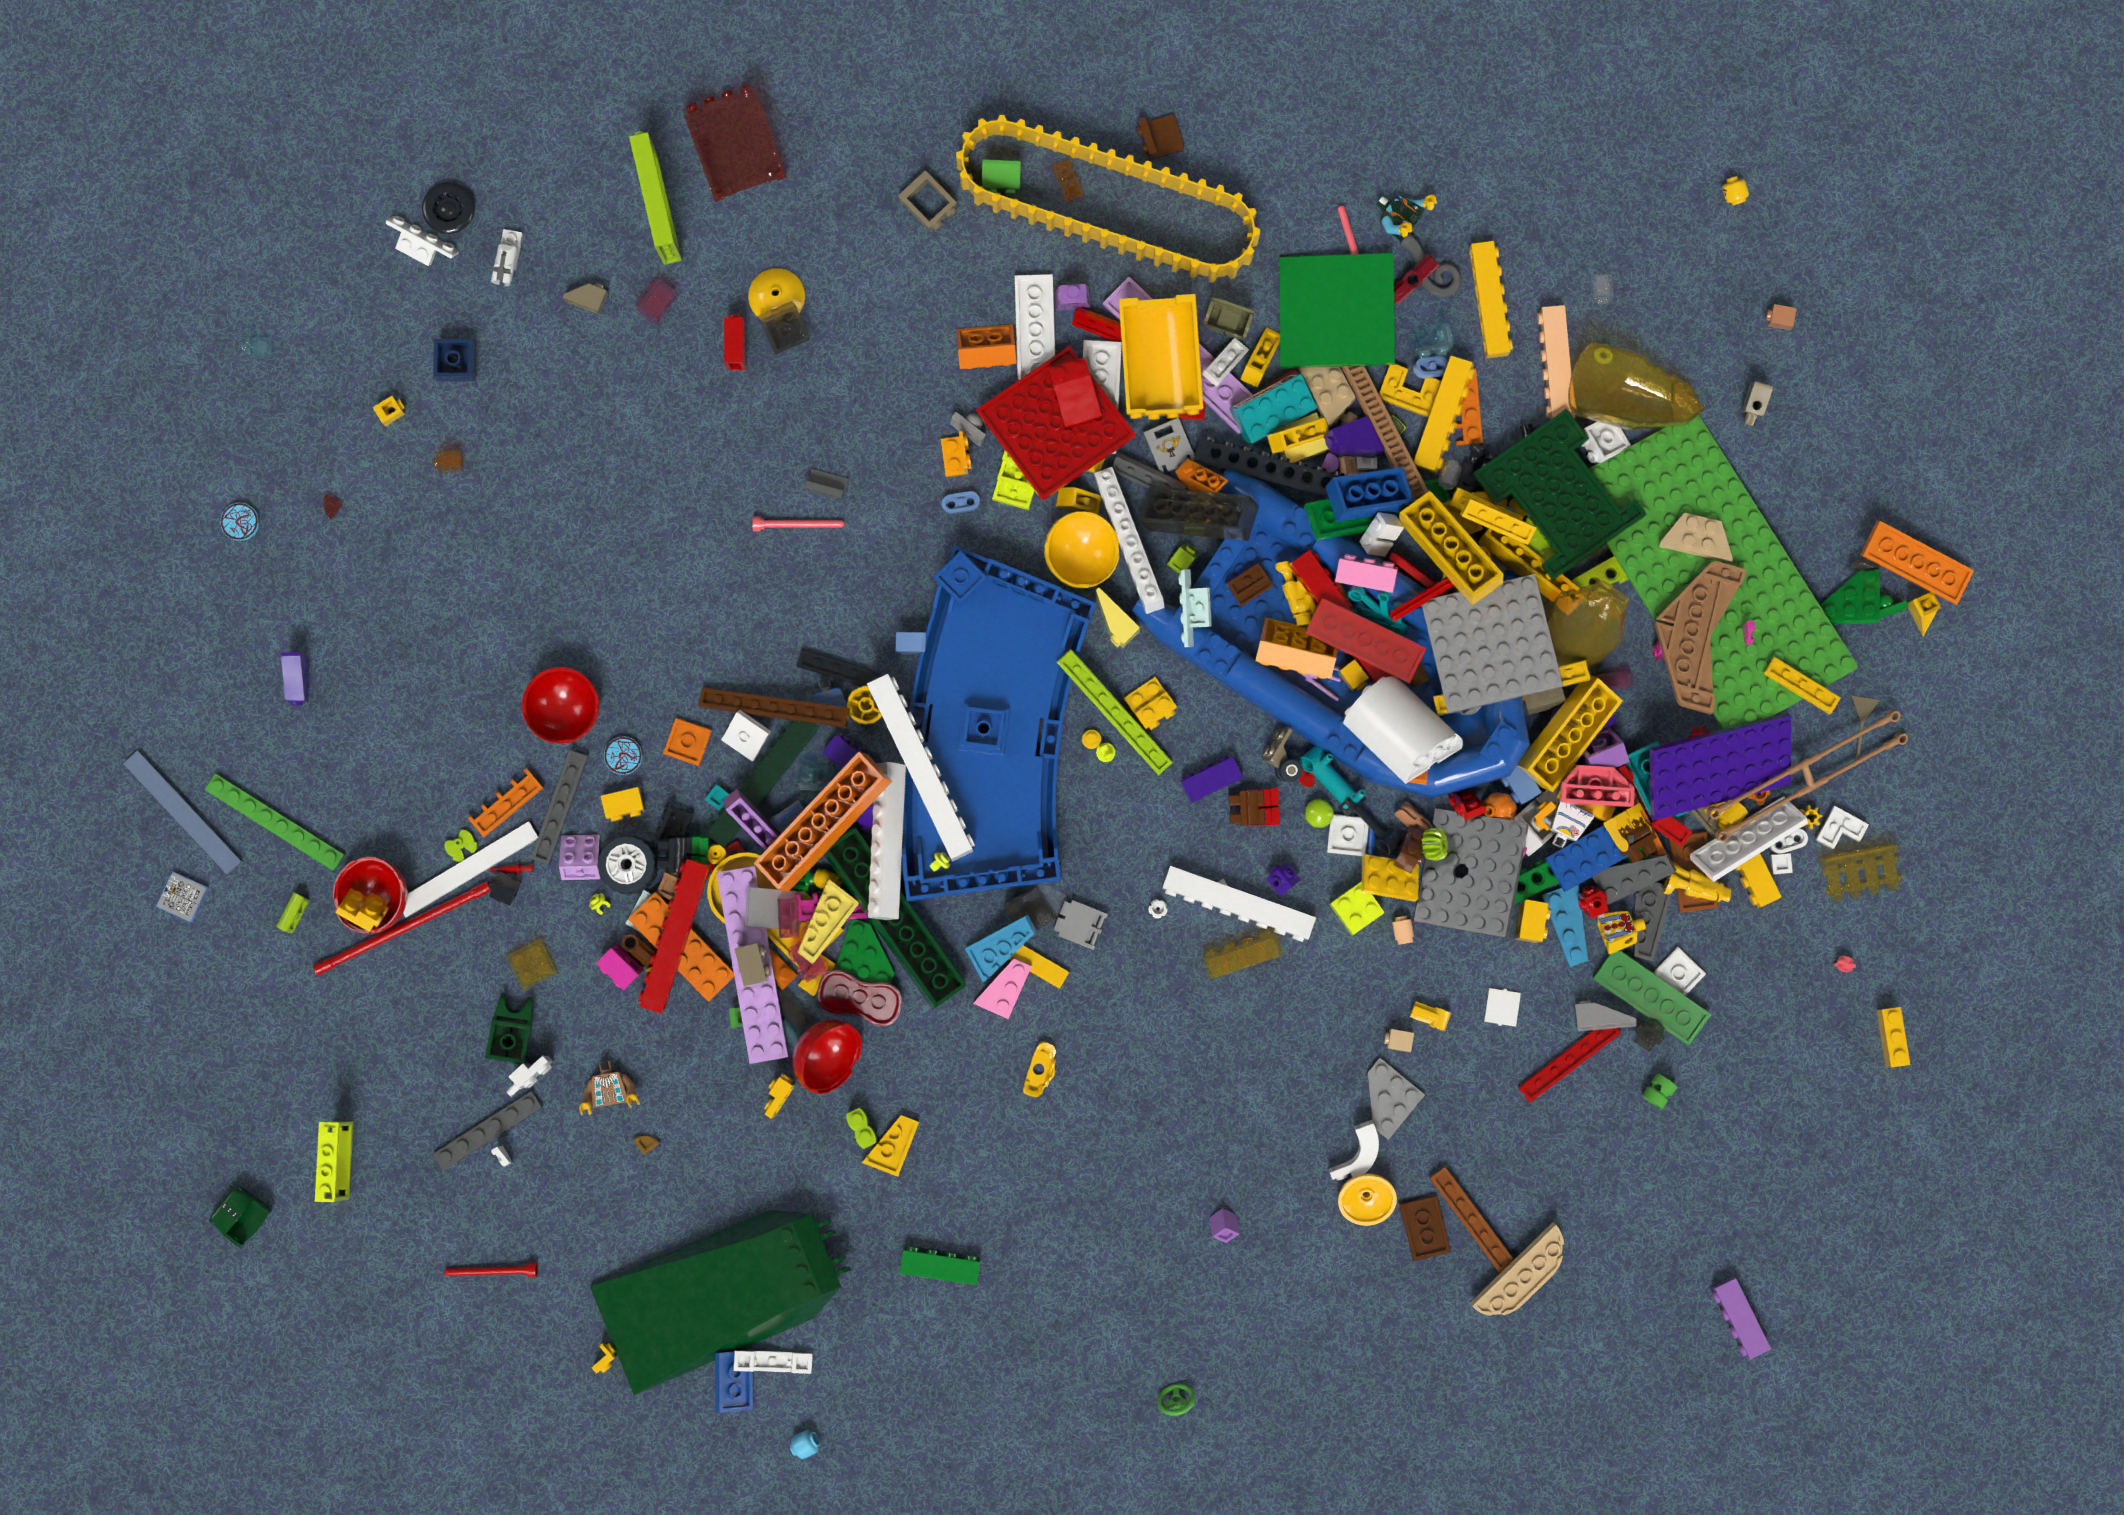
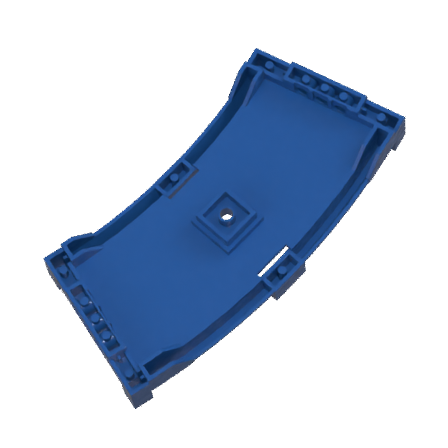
M955 545L948 562L961 550L988 579L961 605L938 584L933 610L926 630L925 652L920 654L909 712H911L916 722L913 725L914 729H919L924 739V742H922L923 748L928 747L933 757L930 760L931 764H936L941 774L938 777L940 783L945 782L950 793L947 795L948 800L953 799L958 809L955 814L957 818L961 816L966 826V829L963 831L965 835L970 834L975 846L972 847L973 852L952 862L906 766L902 861L908 903L925 901L931 898L1061 882L1056 830V781L1063 718L1072 679L1056 661L1069 649L1077 656L1079 655L1097 603ZM933 704L928 742H926L930 707ZM1040 718L1044 719L1040 756H1035ZM981 724L989 726V731L986 734H981L978 731ZM936 852H943L949 857L950 866L947 869L943 866L935 872L931 869L930 865L936 860L934 857Z

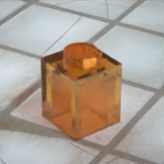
M459 449L436 452V458H434L435 469H438L441 474L464 471L462 452Z

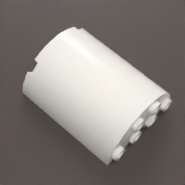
M1395 676L1381 677L1374 685L1365 687L1362 695L1345 711L1346 717L1343 724L1405 784L1430 769L1435 762L1440 763L1459 751L1463 746L1462 738Z

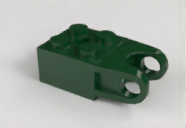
M501 993L491 1022L485 1058L487 1060L522 1065L526 1063L532 1030L533 998L528 997L521 1012L511 1013L507 1010L506 994ZM511 1038V1041L514 1043L507 1048L504 1040Z

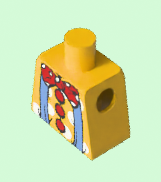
M1628 911L1603 913L1597 916V926L1608 954L1635 944L1637 942V931L1646 929L1643 918L1632 921Z

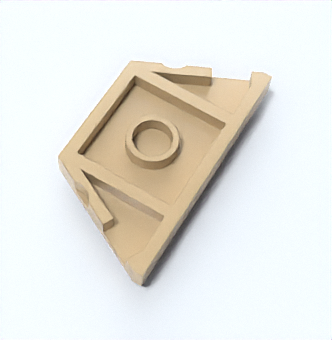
M1340 367L1297 368L1299 374H1302L1322 418L1325 417L1328 428L1332 427L1334 421L1355 401V395Z
M1684 513L1658 546L1731 563L1733 560L1722 521Z

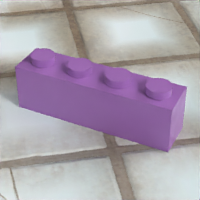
M738 788L723 800L725 810L765 851L781 835Z
M1731 1277L1713 1286L1714 1292L1711 1295L1716 1304L1720 1303L1723 1309L1720 1313L1725 1321H1729L1731 1325L1729 1331L1734 1339L1737 1338L1740 1344L1738 1349L1741 1355L1751 1360L1771 1350L1737 1279Z

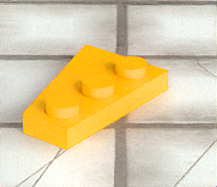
M901 1115L862 1163L898 1177L919 1122Z

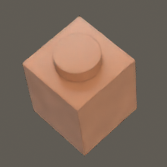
M1774 304L1766 312L1765 320L1768 321L1767 326L1791 330L1794 327L1797 308Z

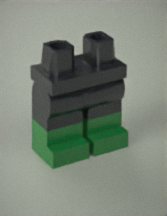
M705 834L666 835V838L657 839L656 849L658 851H666V857H656V868L664 869L668 873H681L682 862H686L689 858L707 864L708 857L705 855H708V837Z

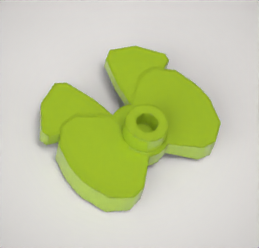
M461 830L455 841L448 840L444 845L446 852L453 857L454 861L458 862L465 859L461 850L464 847L471 853H475L477 850V842H475L473 835L467 830Z

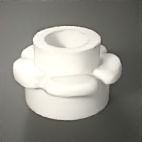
M1153 900L1148 908L1149 913L1154 918H1161V916H1165L1167 913V904L1163 900Z

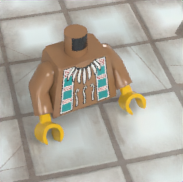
M611 1062L599 1063L601 1075L592 1076V1079L588 1081L579 1110L580 1114L583 1115V1111L587 1109L589 1115H591V1104L592 1108L627 1102L629 1107L632 1108L631 1103L633 1101L640 1105L635 1084L626 1074L621 1072L612 1073Z

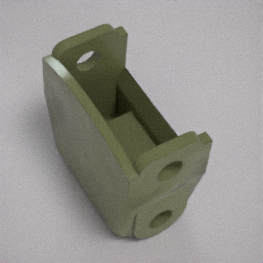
M1212 297L1204 325L1211 331L1242 340L1247 337L1255 311Z

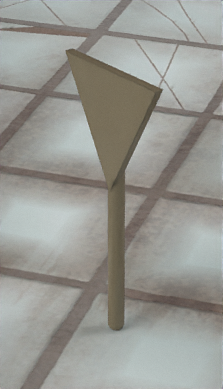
M1851 695L1860 720L1859 731L1863 730L1864 722L1879 700ZM1862 736L1858 737L1856 760L1860 758Z

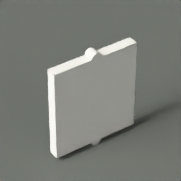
M1489 988L1484 1022L1496 1023L1499 1026L1503 1024L1516 1027L1521 993L1507 991V989Z

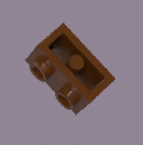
M1410 825L1394 863L1395 867L1412 873L1415 865H1420L1424 856L1421 854V851H1423L1422 839L1424 830Z

